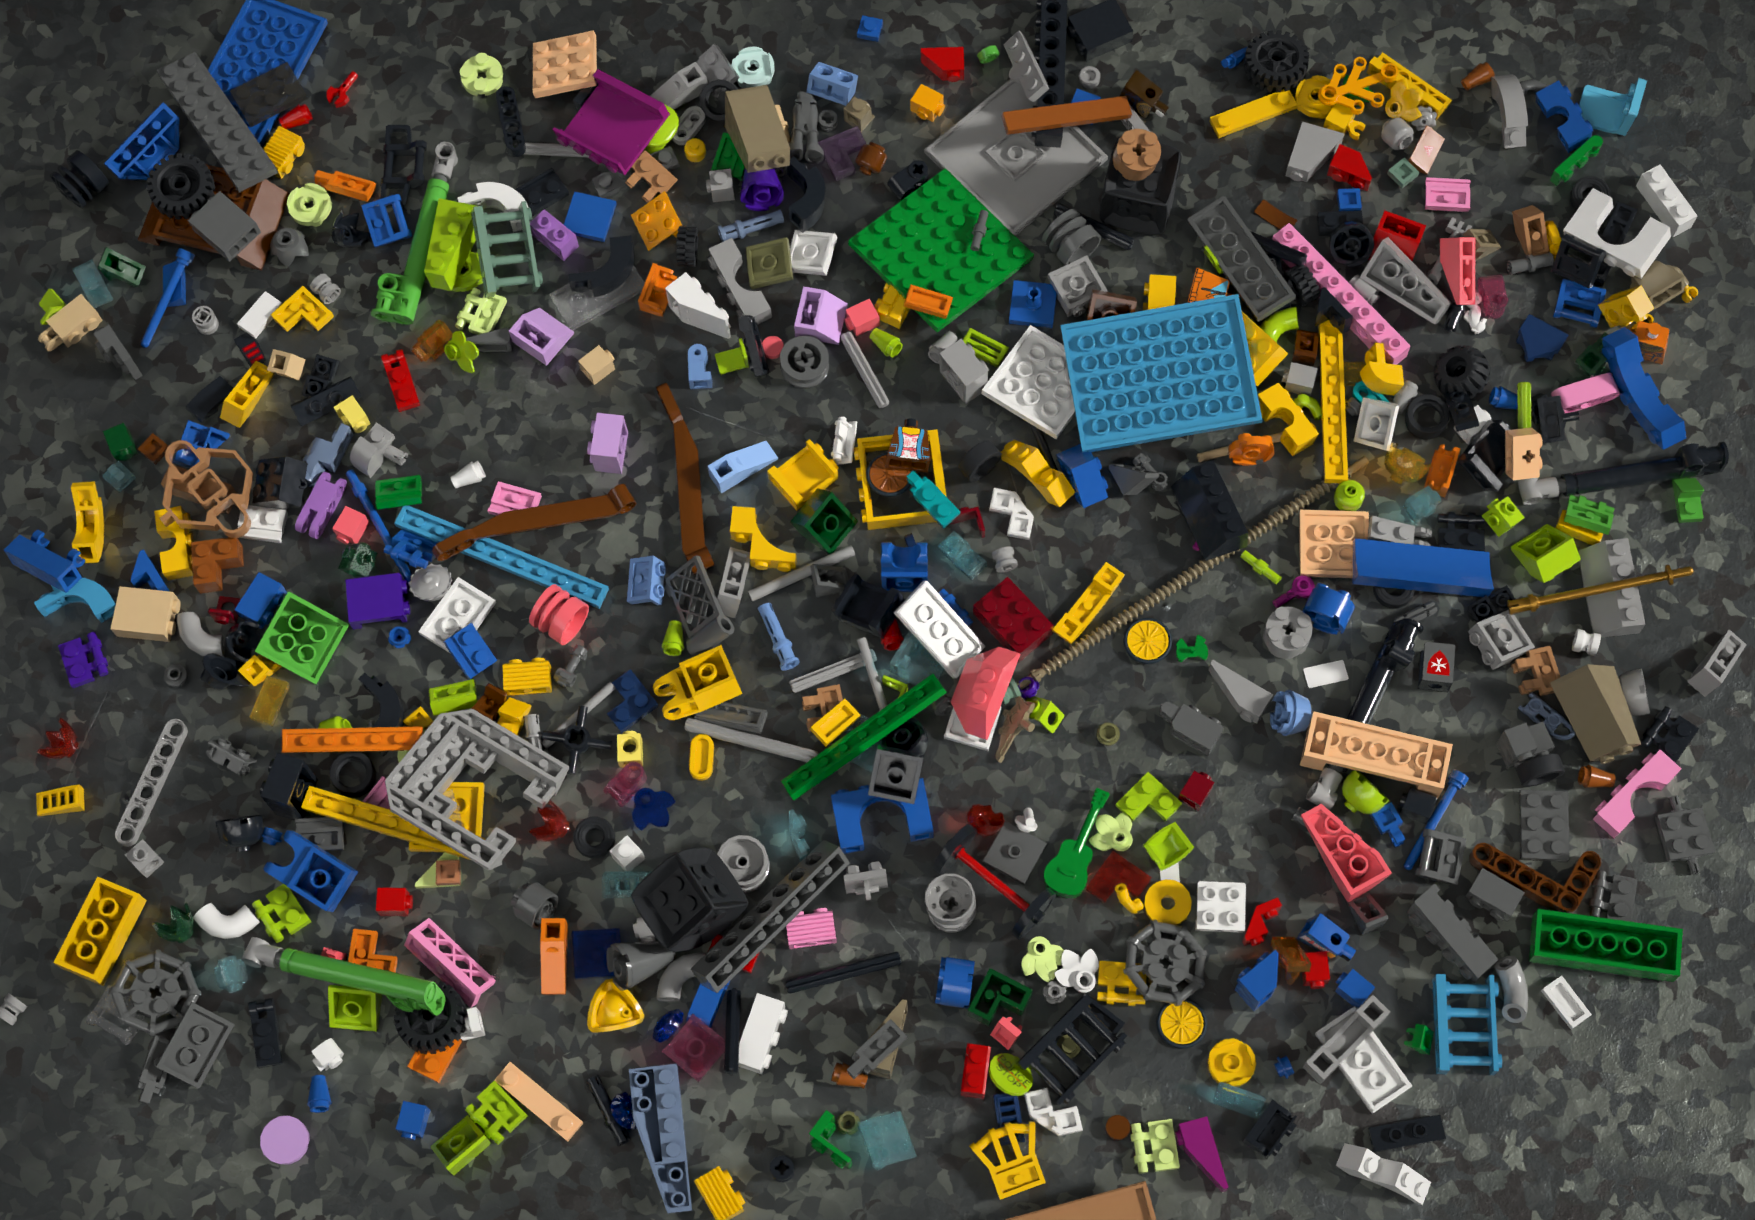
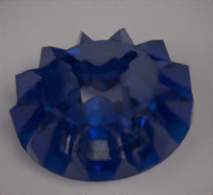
M675 1009L663 1015L654 1027L653 1039L659 1043L668 1040L679 1029V1025L683 1022L684 1014L679 1009Z
M627 1092L616 1095L611 1102V1113L614 1119L626 1129H637L633 1113L631 1114L629 1110L625 1109L628 1106L629 1109L633 1110L631 1095H628Z

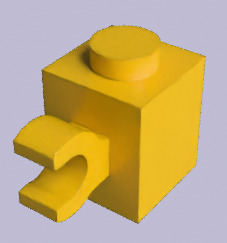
M1336 103L1327 115L1323 128L1341 132L1344 135L1348 130L1349 136L1354 140H1358L1360 134L1354 130L1364 131L1365 124L1354 120L1355 114L1351 112L1350 108Z

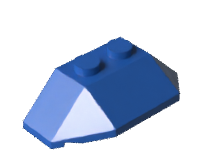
M164 102L161 103L114 150L104 162V165L119 179L147 180V178H150V170L155 171L153 166L156 163L161 165L160 160L162 158H165L167 161L169 160L168 155H174L179 150V117Z

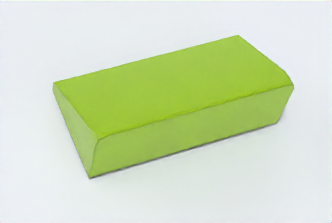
M474 679L430 688L429 700L433 715L436 716L442 713L472 708L478 701Z

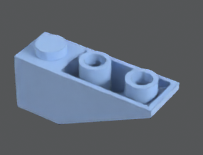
M763 441L726 454L708 465L709 476L719 491L723 493L778 460V457L768 442Z

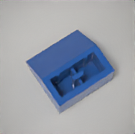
M1276 950L1271 954L1265 952L1256 960L1257 963L1253 969L1247 967L1238 975L1239 978L1236 980L1237 986L1235 991L1253 1012L1272 997L1277 987L1279 953Z

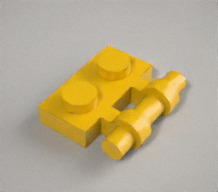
M1099 961L1098 986L1107 987V992H1097V1001H1104L1106 1004L1114 1005V1002L1128 1003V1006H1135L1136 1004L1145 1005L1144 996L1136 994L1137 987L1127 975H1124L1123 970L1125 969L1126 962ZM1142 972L1138 973L1140 977L1143 979V981L1146 983V974L1143 975ZM1115 987L1129 988L1128 994L1115 993Z

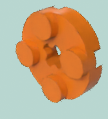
M1249 433L1238 435V440L1232 442L1228 447L1229 458L1233 459V463L1243 466L1256 465V461L1263 459L1264 463L1274 456L1272 437L1269 435L1251 436Z

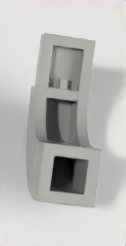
M1513 74L1491 77L1492 98L1497 101L1501 113L1503 148L1526 146L1528 117L1521 84Z

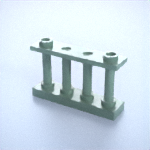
M526 201L520 203L519 211L494 214L483 212V206H474L471 215L485 298L494 297L499 287L532 284L533 292H537L540 285L543 284L541 271L538 272L529 222L532 220V213L530 207L527 208ZM521 219L523 232L500 235L487 234L486 225L489 223ZM525 242V254L494 257V255L490 254L489 247H492V244ZM528 262L530 275L506 278L494 277L493 268L498 265Z

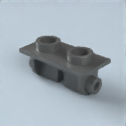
M219 738L218 740L208 741V744L213 746H210L206 751V755L209 756L208 758L222 766L229 759L227 769L240 776H246L250 771L248 765L257 762V760L250 757L251 754L249 752L231 747V743L225 739Z

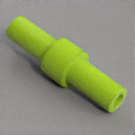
M1246 550L1241 554L1240 558L1250 564L1259 575L1263 574L1275 584L1281 580L1282 577L1268 567L1269 564L1262 559L1258 560Z

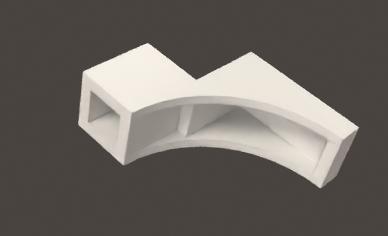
M1344 1143L1336 1164L1337 1167L1351 1176L1381 1185L1423 1205L1431 1184L1429 1180L1404 1163L1380 1158L1367 1148Z

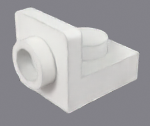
M477 1007L467 1009L468 1015L465 1017L464 1024L466 1030L464 1033L460 1032L461 1040L466 1041L485 1036L480 1011Z

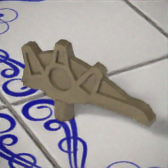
M1021 696L1015 699L1016 705L1011 710L1005 709L1002 713L1005 721L1003 727L998 729V734L1001 737L999 748L995 755L996 760L1000 763L1004 760V756L1015 736L1023 729L1032 732L1035 728V725L1028 721L1030 713L1035 708V703L1025 701Z

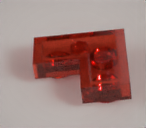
M1112 851L1086 887V891L1103 903H1106L1115 891L1116 885L1123 883L1126 885L1129 893L1139 898L1152 877Z

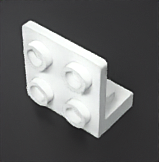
M1199 881L1197 884V920L1195 921V931L1243 933L1245 931L1246 884Z

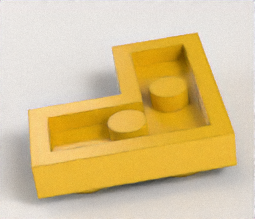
M302 286L271 314V317L288 332L302 318L319 331L334 315Z

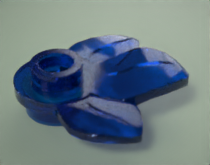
M650 788L639 789L634 796L636 807L632 812V818L636 827L641 831L649 823L657 827H667L669 824L667 808L675 804L672 795L666 791L654 792ZM644 797H649L650 801L648 803H643L642 799Z

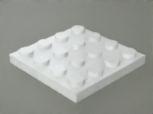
M1030 325L984 386L981 394L1057 439L1075 415L1064 345Z

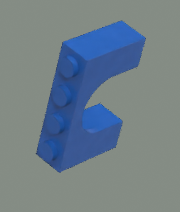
M923 778L919 779L914 804L868 795L870 785L861 786L855 791H849L848 789L838 790L835 794L831 795L840 849L844 854L864 850L860 819L868 806L880 801L894 803L902 809L906 816L911 842L934 838Z

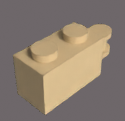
M80 294L46 320L50 327L39 335L38 340L46 345L47 351L54 350L62 343L70 347L72 344L78 343L86 333L96 329L103 320L92 305Z

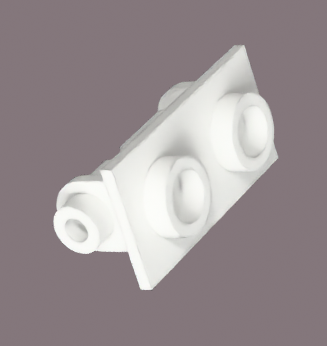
M838 417V420L835 421L836 436L833 451L831 452L832 460L837 465L852 463L857 421L847 422V418Z

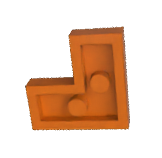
M353 929L348 962L396 973L398 961L396 956L375 954L378 932Z

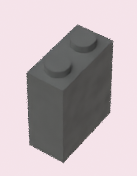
M220 191L216 195L211 196L207 203L200 210L195 211L188 220L193 231L229 262L261 233L257 223Z

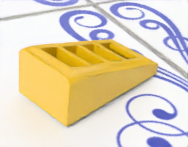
M79 784L36 793L37 816L85 811L84 788ZM70 795H73V803H70ZM61 796H65V805H61ZM52 797H56V807H53ZM43 798L48 799L47 809H43Z

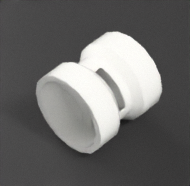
M1577 629L1573 639L1572 651H1585L1588 655L1596 656L1601 634H1588L1585 630Z

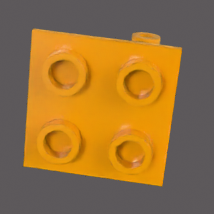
M665 191L631 214L648 251L671 235L677 238L679 226H682Z

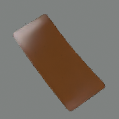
M1262 200L1254 210L1257 215L1279 229H1282L1288 223L1294 226L1297 222V219L1283 213L1266 200Z

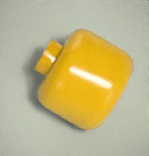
M692 138L686 142L684 146L686 158L691 162L702 161L706 156L704 142L698 138Z

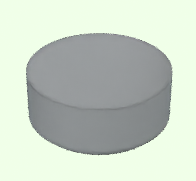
M1092 66L1081 69L1079 73L1080 85L1087 89L1098 86L1100 82L1099 70Z

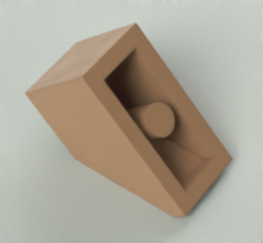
M1533 205L1512 211L1515 232L1525 254L1536 256L1548 253L1549 246L1544 213Z

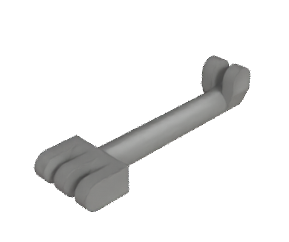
M1452 217L1445 232L1451 234L1449 238L1464 237L1463 233L1468 229H1472V226L1468 224L1465 230H1462L1464 222L1460 221L1456 227L1454 226L1456 218ZM1440 255L1434 267L1427 274L1428 279L1433 280V284L1436 286L1441 278V270L1443 268L1440 262Z

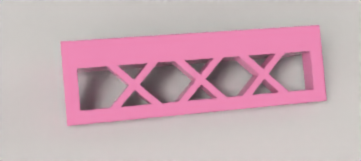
M430 918L409 932L404 946L447 986L448 984L452 986L470 1008L478 1003L483 992L494 985L496 980ZM428 927L434 933V938L425 937L421 932ZM439 945L448 946L451 949V954L441 952ZM455 960L464 961L468 965V969L457 967ZM472 976L481 977L486 983L479 987L472 981Z

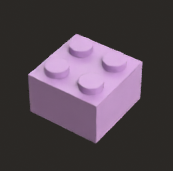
M597 413L596 421L592 420L591 423L593 439L588 442L587 447L590 463H593L594 469L597 472L622 474L628 438L624 416Z

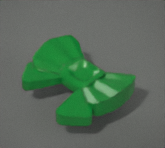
M1197 635L1195 646L1188 647L1185 641L1180 638L1176 644L1177 660L1183 662L1187 658L1198 657L1206 661L1208 658V648L1205 644L1206 639Z

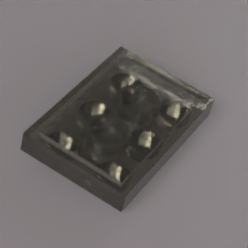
M288 62L230 90L250 128L308 99Z

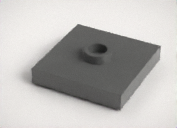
M1005 821L983 863L1025 885L1047 843Z

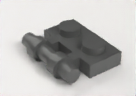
M1598 870L1596 879H1593L1592 884L1594 893L1593 899H1590L1589 908H1591L1590 916L1599 917L1600 911L1607 912L1606 918L1631 922L1638 879L1614 874L1612 882H1607L1605 880L1607 872ZM1604 891L1610 892L1608 903L1602 901Z

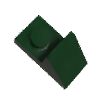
M108 247L104 249L98 264V269L109 281L117 278L134 287L139 286L146 266Z

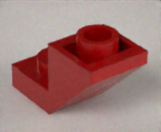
M1278 897L1256 906L1243 939L1244 946L1251 944L1253 947L1265 941L1264 938H1266L1268 930L1262 918L1270 920L1279 915L1278 912L1282 904Z

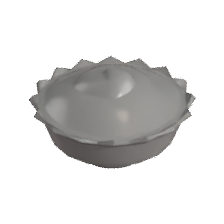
M431 563L426 569H417L415 574L410 576L411 581L408 584L410 586L409 591L415 597L432 602L445 596L450 588L452 578L447 567Z

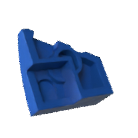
M188 420L180 440L189 442L195 449L199 447L217 449L229 438L230 434ZM188 449L177 451L172 463L189 468L200 462L195 454Z

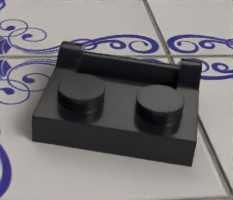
M1565 234L1561 240L1551 272L1584 287L1592 288L1601 262L1606 256V251L1601 248L1595 249L1575 240L1573 236ZM1571 247L1593 257L1591 263L1568 253L1569 248Z

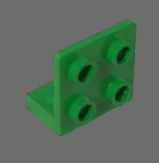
M826 1110L809 1133L811 1147L822 1155L824 1152L829 1154L831 1162L839 1168L843 1169L845 1166L850 1169L852 1167L851 1158L824 1139L828 1140L836 1130L835 1117Z

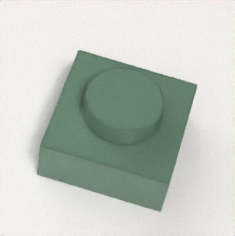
M1404 157L1391 167L1387 174L1401 188H1404L1418 177L1419 171Z

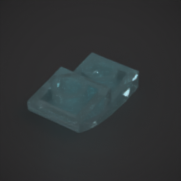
M955 531L938 545L941 552L970 580H973L988 566L986 560L972 550L970 544Z
M794 809L789 811L790 835L795 853L801 862L808 855L807 851L810 850L805 839H799L806 835L804 827L807 824L802 815H796Z

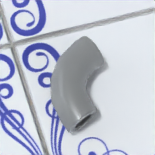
M182 612L177 615L180 637L189 649L201 656H206L207 654L225 656L224 636L222 634L213 635L204 632L201 628L200 615L198 613Z
M697 952L682 955L670 963L660 977L656 1000L662 1002L680 1001L682 985L691 977H696L691 968L706 953Z
M1506 956L1495 964L1504 996L1502 1014L1509 1022L1519 1023L1526 1018L1529 1001L1528 989L1517 957Z

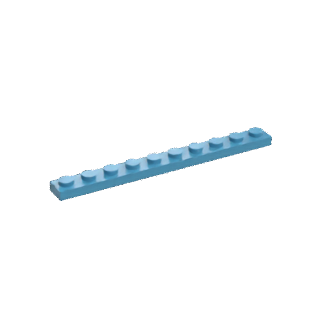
M403 506L394 523L398 528L405 529L437 543L460 531L466 530L463 527L411 506ZM490 538L478 539L471 547L460 552L548 588L556 584L562 590H566L570 594L569 597H577L586 604L600 609L609 591L607 585Z

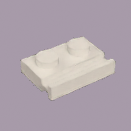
M248 505L245 511L251 519V527L240 538L281 543L288 512L282 509ZM240 512L238 528L244 522V515L242 512Z

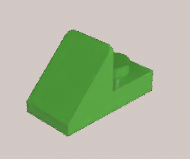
M1696 478L1672 480L1679 523L1701 522L1704 517L1700 497L1704 492V488Z

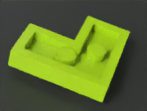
M1147 772L1116 803V807L1128 815L1133 822L1149 806L1166 822L1182 806V802L1154 776Z

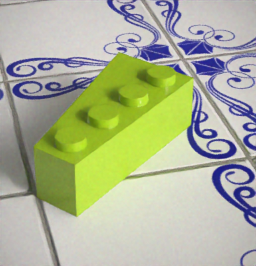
M439 198L424 269L431 287L452 291L476 241L471 211L476 205Z

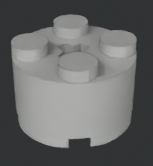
M1294 607L1277 608L1269 616L1263 633L1264 643L1270 653L1281 659H1291L1302 654L1306 650L1312 636L1311 618L1302 610Z

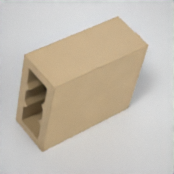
M120 586L111 630L117 637L170 642L171 635H174L176 631V622L174 620L176 613L178 614L180 611V600L174 592Z

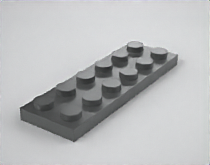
M1222 196L1187 219L1189 225L1204 246L1207 245L1214 254L1220 269L1258 322L1296 299L1292 289L1225 196Z

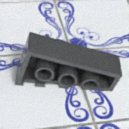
M1434 883L1413 902L1407 912L1408 918L1416 927L1420 926L1426 932V938L1433 945L1437 944L1443 950L1442 954L1449 962H1454L1460 968L1459 972L1466 980H1471L1475 983L1499 959L1479 935L1475 934L1473 936L1470 933L1472 930L1469 923L1464 918L1457 917L1454 914L1453 904L1448 899L1443 900L1437 894L1440 889Z

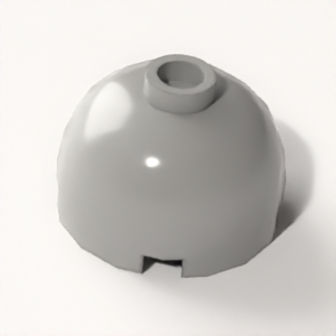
M1642 669L1624 672L1618 679L1631 715L1650 714Z

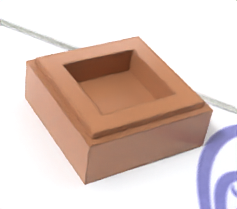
M436 861V885H461V861Z

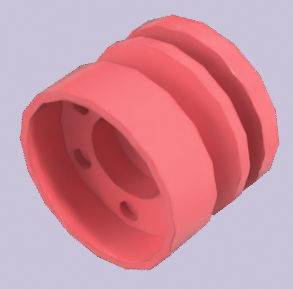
M554 584L548 587L536 601L529 617V624L534 628H538L542 633L549 631L548 635L550 638L561 645H566L577 635L583 626L589 612V606L577 597L569 599L570 594Z

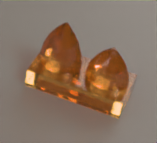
M1272 937L1271 946L1273 950L1279 953L1278 963L1281 968H1285L1286 981L1290 986L1298 978L1300 972H1310L1311 962L1295 937Z

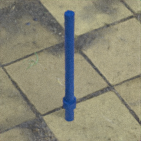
M353 469L347 471L346 476L352 485L355 497L360 499L385 546L387 544L391 546L392 538L368 497L367 488L364 483L359 481ZM393 559L404 580H407L409 583L412 573L404 560Z

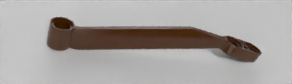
M665 382L656 386V390L670 421L674 425L682 550L687 562L695 555L700 556L705 569L714 566V562L705 546L698 449L671 390ZM695 565L692 567L691 570L693 575L697 573V568Z
M619 484L603 496L503 512L474 528L460 531L437 543L432 548V552L438 561H444L471 547L478 539L613 517L619 513L629 512L637 503L626 485Z

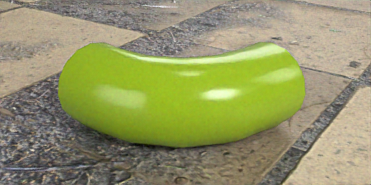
M1297 307L1276 311L1263 321L1260 328L1277 343L1278 338L1284 332L1299 329Z

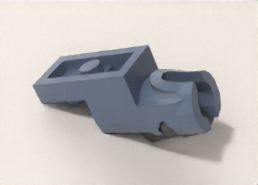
M341 423L339 429H336L332 435V442L316 437L310 447L301 450L299 461L308 463L305 477L307 486L314 487L325 470L333 473L336 472L353 437L350 426Z

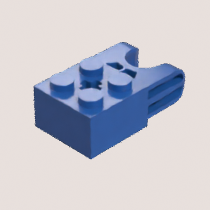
M881 542V580L883 589L889 591L892 587L900 592H913L922 581H928V542H916V545L912 547H897L892 542Z
M287 830L284 834V841L290 844L294 850L293 861L285 867L277 863L267 862L263 867L264 871L323 910L334 912L358 871L300 834ZM326 875V882L321 884L320 876Z

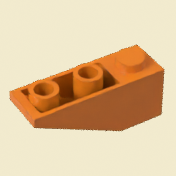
M541 918L542 995H566L569 925L565 918Z

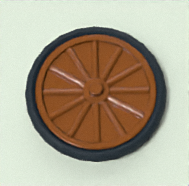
M885 452L871 460L867 467L866 479L869 486L877 494L887 497L898 496L907 491L911 486L906 480V476L912 471L885 468L888 452Z

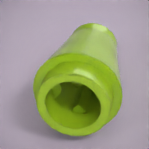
M875 328L870 334V339L885 356L893 358L900 353L903 344L898 337L878 328Z
M673 620L669 622L662 643L663 652L666 655L679 656L684 650L683 628L680 621Z

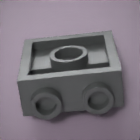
M109 324L94 332L98 340L95 345L107 363L113 362L116 368L121 366L125 374L131 373L135 380L143 376Z

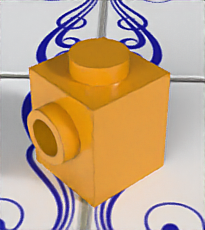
M923 84L919 86L910 100V110L916 113L919 118L927 119L931 122L935 120L936 116H941L945 108L944 95Z

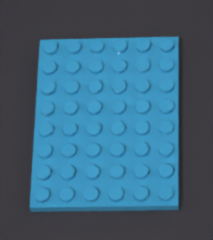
M1238 294L1061 325L1082 453L1262 423Z

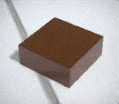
M152 433L138 448V451L156 465L165 456L169 445Z

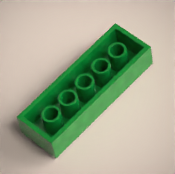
M1537 909L1532 915L1529 962L1674 982L1680 976L1683 929Z

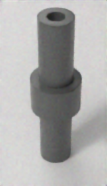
M986 210L980 211L978 221L974 224L972 231L973 240L970 247L972 251H979L981 240L985 237L987 230L985 225L989 214Z

